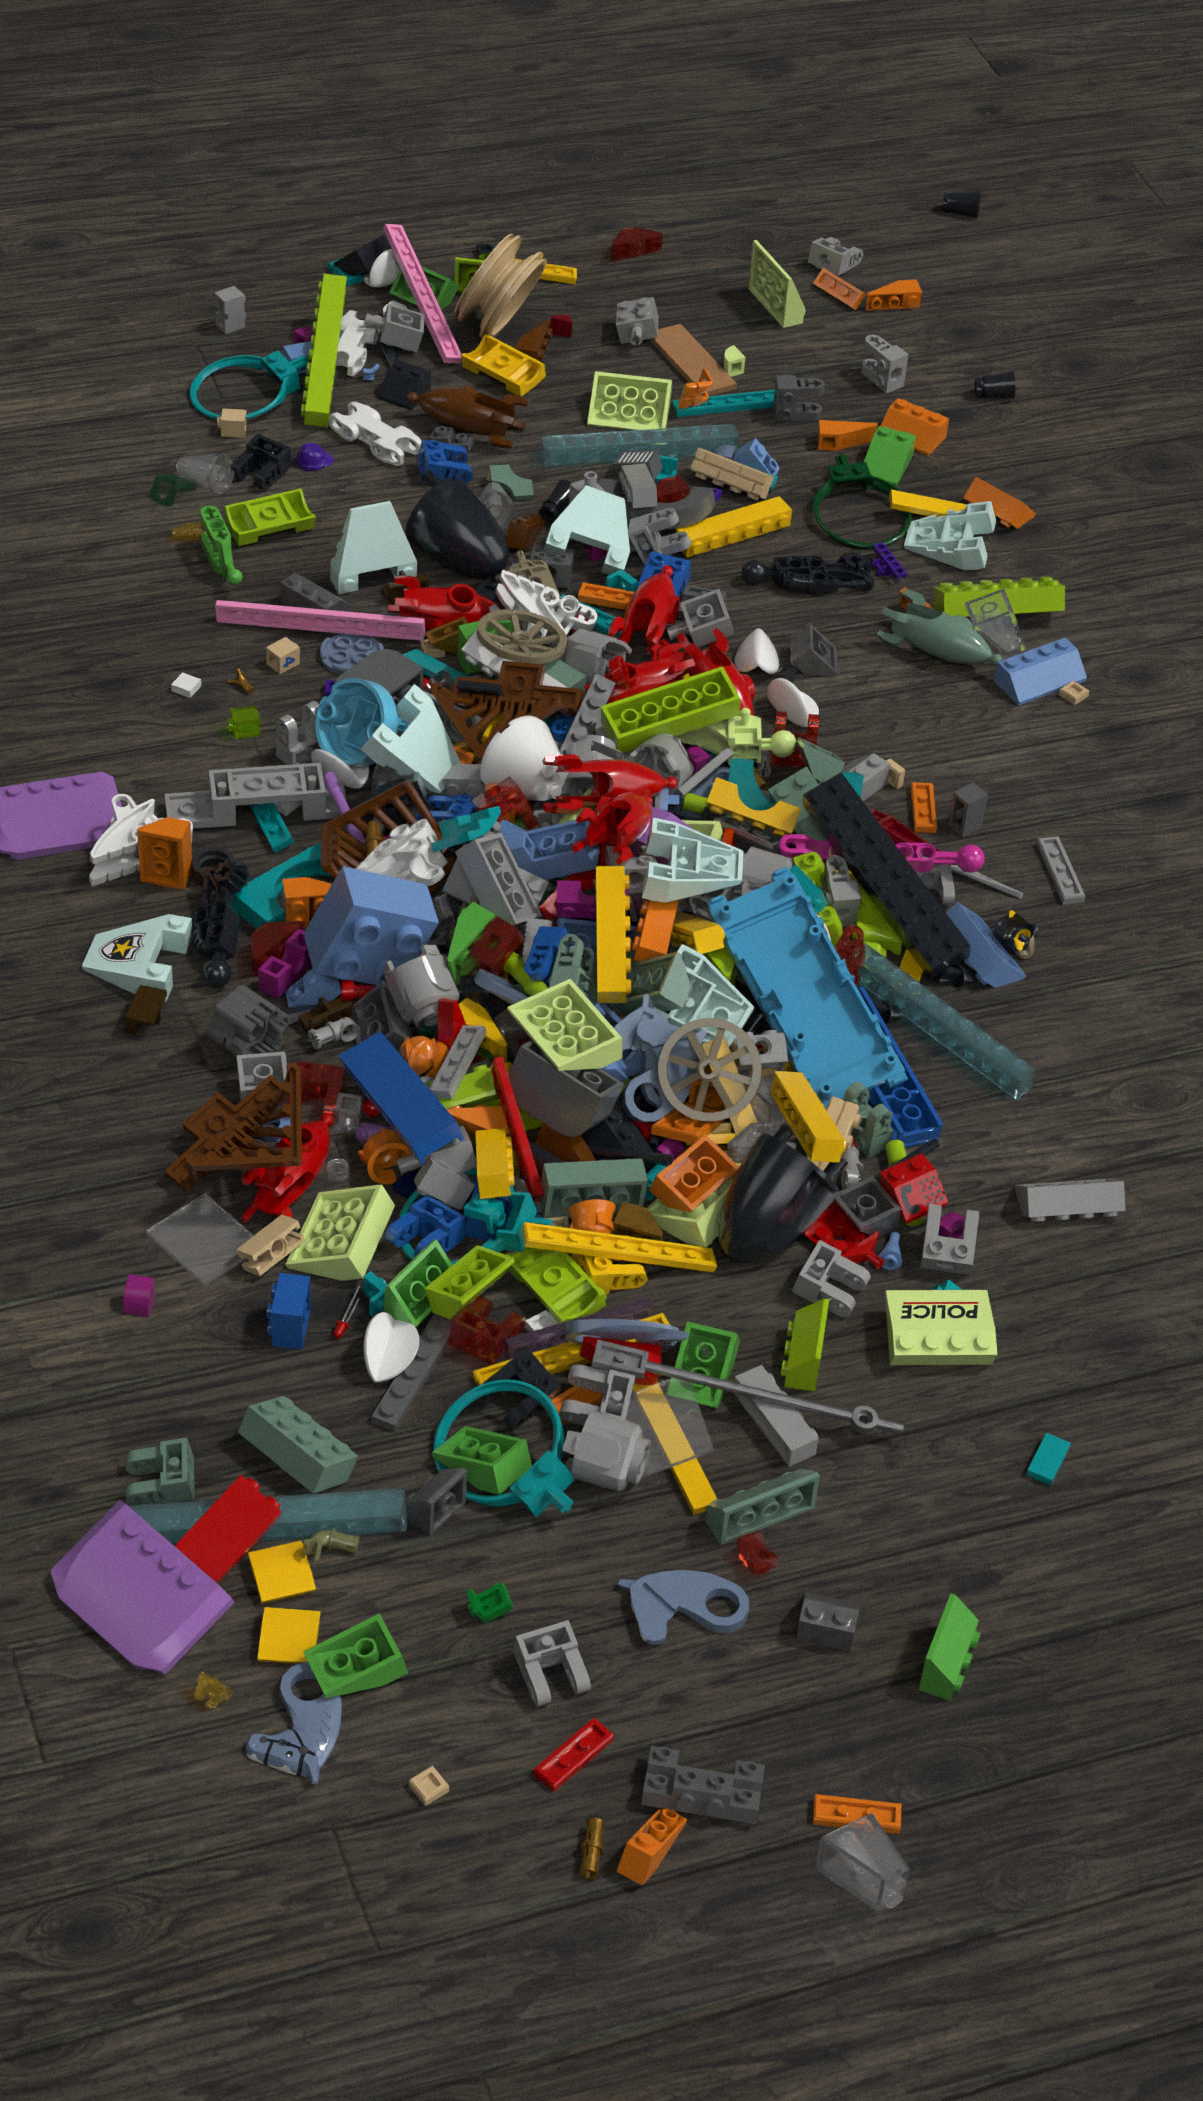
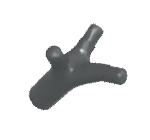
M444 930L439 937L428 941L426 945H436L437 949H450L451 945L444 941L448 931Z

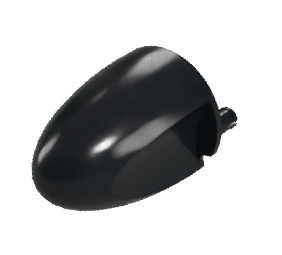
M431 470L426 471L421 479L431 489L419 500L409 516L405 530L407 540L432 559L458 572L476 577L500 574L508 564L509 550L504 533L493 514L482 500L459 478L454 481L451 478L441 480Z
M782 1123L774 1136L761 1133L738 1168L723 1202L718 1225L719 1245L723 1254L729 1260L736 1263H751L764 1259L784 1248L803 1233L839 1194L837 1191L839 1188L836 1185L835 1179L844 1167L847 1166L848 1162L841 1157L840 1163L829 1162L822 1171L808 1158L786 1144L791 1136L794 1135L792 1129Z

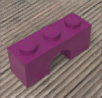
M557 881V917L597 918L596 896L584 894L581 890V881ZM625 889V896H628V889Z
M298 929L285 942V952L281 960L271 956L258 969L259 990L279 999L312 965L304 938L305 931Z

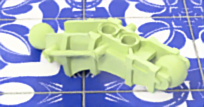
M743 708L738 716L675 736L677 739H681L682 743L698 745L716 755H719L724 749L729 747L734 753L726 760L728 765H730L732 757L757 759V763H761V750H771L777 757H789L795 752L797 746L795 736L785 730L777 731L771 738H762L761 718L750 715V709Z

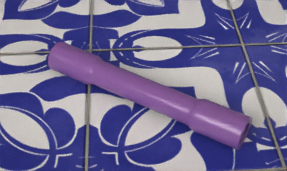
M334 772L323 775L324 784L332 796L340 815L350 810ZM353 824L346 825L350 836L362 843L365 842L362 831Z

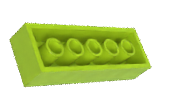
M1040 577V580L1032 581V578H1020L1019 582H1012V579H1001L1000 583L982 580L980 584L963 581L960 582V585H952V583L945 582L940 583V586L933 587V608L951 616L961 615L964 617L1065 611V586L1059 583L1058 580H1052V577Z
M722 666L601 706V724L609 739L616 744V749L623 754L635 750L646 740L657 734L677 736L740 715L741 698Z

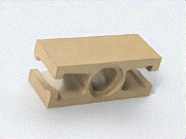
M280 1215L237 1248L236 1251L240 1258L249 1259L247 1263L244 1262L242 1264L243 1270L261 1276L305 1242L302 1234L292 1231L293 1229L298 1230L300 1228L298 1220Z

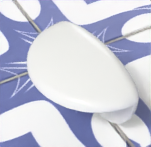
M392 249L381 253L373 263L370 273L364 276V282L368 286L380 288L394 283L400 271V266Z
M757 628L746 637L738 648L734 661L735 667L740 672H747L759 666L765 672L775 674L779 669L776 649L764 631Z
M777 678L768 685L766 691L768 700L786 719L801 727H808L817 720L819 709L816 702L807 694L799 691L790 681Z
M315 749L311 753L312 763H321L322 774L334 772L338 782L343 781L344 786L358 789L367 781L369 766L355 767L346 765L333 754L321 749Z
M385 1312L378 1313L371 1319L364 1337V1360L367 1371L375 1383L387 1381L403 1372L415 1358L420 1341L418 1331L413 1324L395 1320L390 1314Z

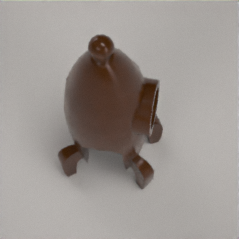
M463 386L460 388L434 389L419 396L415 392H410L407 396L410 403L418 402L421 408L439 423L448 427H454L455 430L489 436L491 444L495 447L512 448L513 442L502 438L506 437V427L522 430L526 428V423L515 421L516 409L514 405L527 407L528 400L515 394H507L501 401L479 393L469 386Z

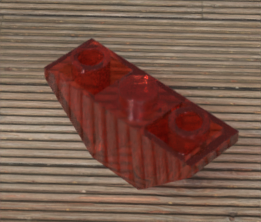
M640 227L620 230L612 243L611 260L616 261L662 250L663 234Z
M266 922L251 934L253 975L258 976V969L271 956L278 959L283 957L285 942L298 929L303 930V922Z

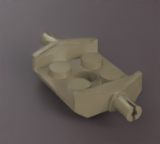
M522 550L515 553L519 563L512 565L508 572L516 574L517 578L518 576L524 577L531 582L540 583L545 588L548 586L558 592L547 563L542 560L526 559ZM551 595L544 597L548 602L554 600Z

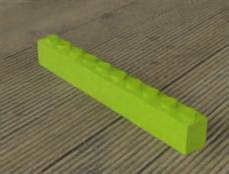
M324 274L323 282L319 281L318 293H321V295L317 294L316 306H319V308H315V320L317 322L314 321L313 333H316V335L311 337V347H314V349L309 351V360L312 363L308 362L307 374H310V377L306 376L305 388H308V390H304L303 402H306V405L302 404L301 416H305L304 425L328 427L347 276Z

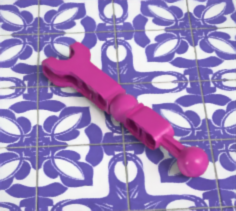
M802 834L785 835L782 837L779 845L781 855L790 857L793 861V857L816 852L821 857L824 865H826V861L831 855L839 856L828 841L814 840ZM792 843L796 848L790 849L786 847V844ZM899 843L896 845L915 872H928L932 870L934 865H958L962 871L973 873L977 872L985 861L982 849L972 844L964 845L958 852L936 851L935 847L928 843Z

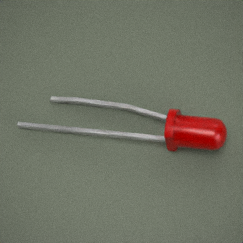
M360 1285L358 1286L342 1321H337L336 1328L333 1333V1336L336 1339H341L345 1330L349 1328L347 1322L351 1318L359 1302V1298L357 1299L355 1306L353 1307L346 1322H344V1320L359 1291Z

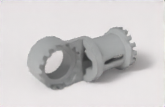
M344 1017V1019L341 1018L333 1023L330 1021L324 1027L317 1030H309L308 1038L311 1039L310 1042L313 1041L311 1045L317 1050L322 1045L331 1041L343 1040L344 1042H350L354 1040L359 1034V1026L349 1017ZM352 1025L350 1031H348V1033L343 1034L344 1029L347 1026Z
M855 1146L850 1147L849 1150L845 1149L842 1155L848 1162L841 1173L842 1190L859 1183L858 1181L861 1178L858 1177L864 1171V1166L859 1162L858 1158L859 1150Z

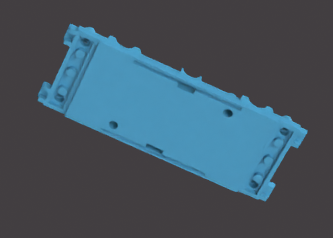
M788 867L774 871L771 874L772 883L727 902L725 896L720 895L707 902L709 915L714 923L719 924L723 928L725 933V940L723 942L768 1024L777 1033L785 1034L787 1056L794 1071L803 1073L825 1109L833 1096L844 1100L845 1091L854 1082L860 1081L870 1090L884 1083L889 1088H892L908 1080L905 1069L891 1046L889 1036L883 1033L876 1013L872 1015L854 983L855 976L849 973L845 959H840L824 930L822 918L816 915L809 895L806 896L794 873L792 874Z

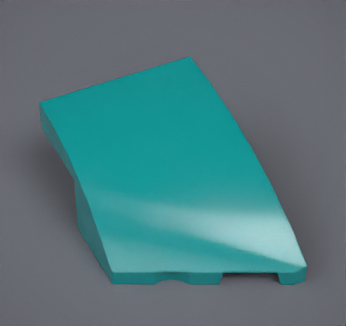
M500 807L487 808L472 814L439 822L443 840L431 843L433 852L474 840L484 835L497 821L501 813Z

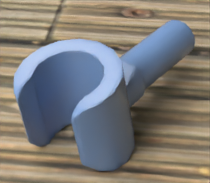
M376 364L371 369L364 368L363 380L374 381L375 372L380 365Z

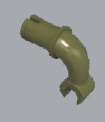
M333 1528V1530L317 1531L310 1539L304 1541L301 1556L304 1559L305 1555L313 1554L315 1556L314 1561L320 1559L322 1547H328V1550L335 1548L356 1554L360 1536L337 1532L336 1528Z

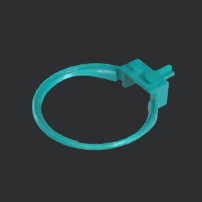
M279 350L265 357L238 355L218 360L202 369L193 379L189 391L191 403L201 414L217 420L218 416L221 415L206 410L197 399V391L202 381L211 373L228 366L248 367L261 371L264 368L269 376L275 374L283 381V384L280 385L277 397L269 405L253 413L246 414L247 419L259 416L282 403L287 394L301 388L297 370L307 366L308 360L303 355L289 362Z
M472 1169L463 1173L477 1175V1169ZM510 1186L511 1196L506 1197L512 1202L514 1207H512L505 1229H498L496 1231L497 1238L494 1241L489 1239L481 1247L496 1252H501L502 1250L523 1252L524 1241L521 1231L523 1223L552 1226L553 1220L535 1218L537 1210L530 1193L514 1192L513 1187ZM417 1190L404 1204L399 1218L410 1211V1206L422 1195ZM409 1242L401 1246L404 1254L412 1261L415 1258V1250ZM454 1260V1261H450V1262H451L452 1265H453V1264H455L458 1260Z
M497 1380L484 1383L469 1390L449 1407L438 1425L433 1451L445 1442L449 1428L458 1414L476 1399L500 1391H516L536 1399L548 1412L553 1425L554 1438L551 1452L548 1450L510 1487L512 1492L500 1495H481L466 1489V1499L477 1504L495 1507L521 1503L536 1518L551 1503L561 1513L571 1510L570 1506L574 1502L563 1491L575 1479L561 1462L564 1430L555 1405L545 1393L533 1385L522 1381ZM434 1458L438 1473L443 1469H448Z

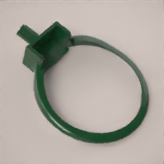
M843 453L835 456L837 465L828 466L825 483L818 489L813 500V514L821 529L836 541L856 548L872 549L873 544L882 542L888 546L901 539L910 527L912 513L903 511L904 523L898 534L875 543L845 540L832 533L824 525L820 517L819 506L825 497L832 494L834 484L861 482L863 490H867L868 486H871V490L888 496L891 490L900 491L888 481L871 475L866 462L849 464L847 456Z

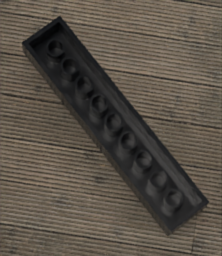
M842 772L803 794V808L837 854L844 858L848 869L930 980L939 976L945 968L954 967L969 958L971 946Z

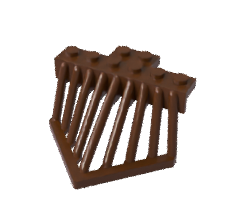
M502 661L498 680L457 676L454 691L442 687L439 682L433 684L431 691L481 762L493 737L498 732L502 733L510 726L508 725L510 721L523 716H534L542 721L549 716L562 715L565 718L576 716L583 695L581 689L542 685L546 667L542 664ZM458 680L499 684L505 694L504 697L498 696V698L492 695H486V697L483 694L471 695V693L459 692L456 685ZM454 704L462 707L467 706L472 708H469L467 710L462 709L459 712H457L454 708ZM490 710L470 729L465 724L466 719ZM503 711L502 719L487 741L482 742L480 745L477 740L478 735Z
M405 780L321 826V867L325 873H330L336 878L342 866L356 869L367 857V847L365 844L345 833L340 828L353 824L367 835V824L360 818L368 813H372L392 832L398 825L380 809L381 806L387 803H392L410 826L416 823V818L399 798L406 793L422 817L427 819L437 835L438 841L443 840L439 822L435 821L410 780ZM380 834L382 841L387 840V838ZM447 848L440 850L448 862L442 867L445 875L437 883L428 886L430 894L436 891L437 885L443 879L449 877L455 864V860L451 857Z
M293 1062L288 1063L283 1084L272 1075H269L236 1106L217 1092L183 1123V1128L198 1141L165 1170V1176L187 1193L194 1186H198L201 1179L210 1175L212 1170L300 1166L302 1164L300 1067ZM287 1116L290 1117L291 1126L285 1125L283 1128L262 1127ZM250 1136L288 1138L291 1141V1148L285 1147L283 1149L255 1141Z

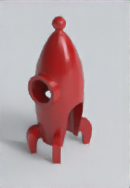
M666 565L662 567L661 573H657L642 582L631 596L624 617H616L608 628L607 636L613 637L617 630H619L620 635L616 639L629 644L636 631H647L645 635L648 643L646 654L648 652L651 653V660H657L656 653L661 647L658 642L667 625L675 624L679 612L680 597L675 595L673 582L670 578L673 574L672 567Z
M395 576V584H402L408 588L403 589L404 598H395L394 605H387V612L399 613L401 617L424 618L425 630L430 631L464 616L468 623L480 621L484 615L491 612L489 607L495 603L477 594L472 587L465 584H456L451 588H420V582L416 577Z
M717 628L714 629L712 632L717 643L714 644L711 641L709 650L704 649L703 651L694 643L690 644L685 635L680 633L677 638L685 650L683 661L693 659L695 666L683 670V673L679 676L689 673V676L692 677L723 666L741 698L740 711L743 708L750 709V715L754 716L752 704L755 696L754 683L749 676L741 675L731 660L724 654L729 649V643L723 633Z
M671 643L661 646L657 650V660L635 665L626 663L630 679L621 685L615 683L606 704L683 680L682 676L679 675L683 673V670L695 666L694 660L689 659L678 662L675 658H670L671 653L682 649L681 643Z
M575 754L545 756L542 760L543 765L557 766L558 768L555 772H589L594 779V789L589 795L556 796L558 802L544 803L543 809L548 813L577 814L582 806L596 808L602 796L613 798L630 792L653 797L661 792L664 787L672 790L678 784L675 777L670 776L664 779L656 771L633 761L620 759L581 761L580 757Z
M630 792L613 798L602 796L595 812L588 807L584 808L575 821L579 824L588 821L590 824L586 831V837L572 844L571 847L574 854L588 844L592 847L601 842L616 845L613 853L618 852L619 854L618 859L615 861L617 865L621 866L627 863L633 856L632 851L628 847L646 833L652 821L651 805L653 800L651 796Z
M325 1113L321 1116L320 1121L302 1124V1164L300 1166L249 1168L245 1171L241 1179L242 1183L249 1185L255 1179L254 1185L260 1186L255 1199L248 1205L240 1217L245 1223L248 1222L257 1209L265 1214L277 1215V1218L280 1215L292 1218V1211L289 1205L313 1183L327 1159L330 1145L328 1127L334 1123L333 1115ZM281 1138L274 1146L283 1149L285 1147L291 1148V1141L288 1138Z

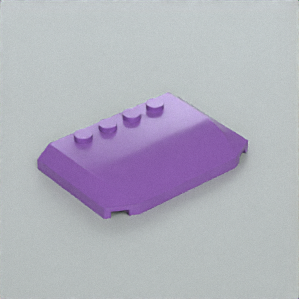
M96 772L0 787V853L10 855L11 859L20 860L93 848L99 838L110 827L111 819L114 817L111 801L118 794L113 776L104 772ZM117 801L116 805L122 807L121 801Z
M120 1500L50 1570L58 1597L67 1607L136 1669L157 1671L162 1675H166L235 1603L214 1580Z

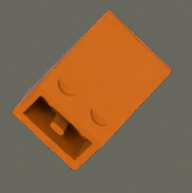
M307 877L282 879L286 932L297 931L298 929L306 930L332 884Z

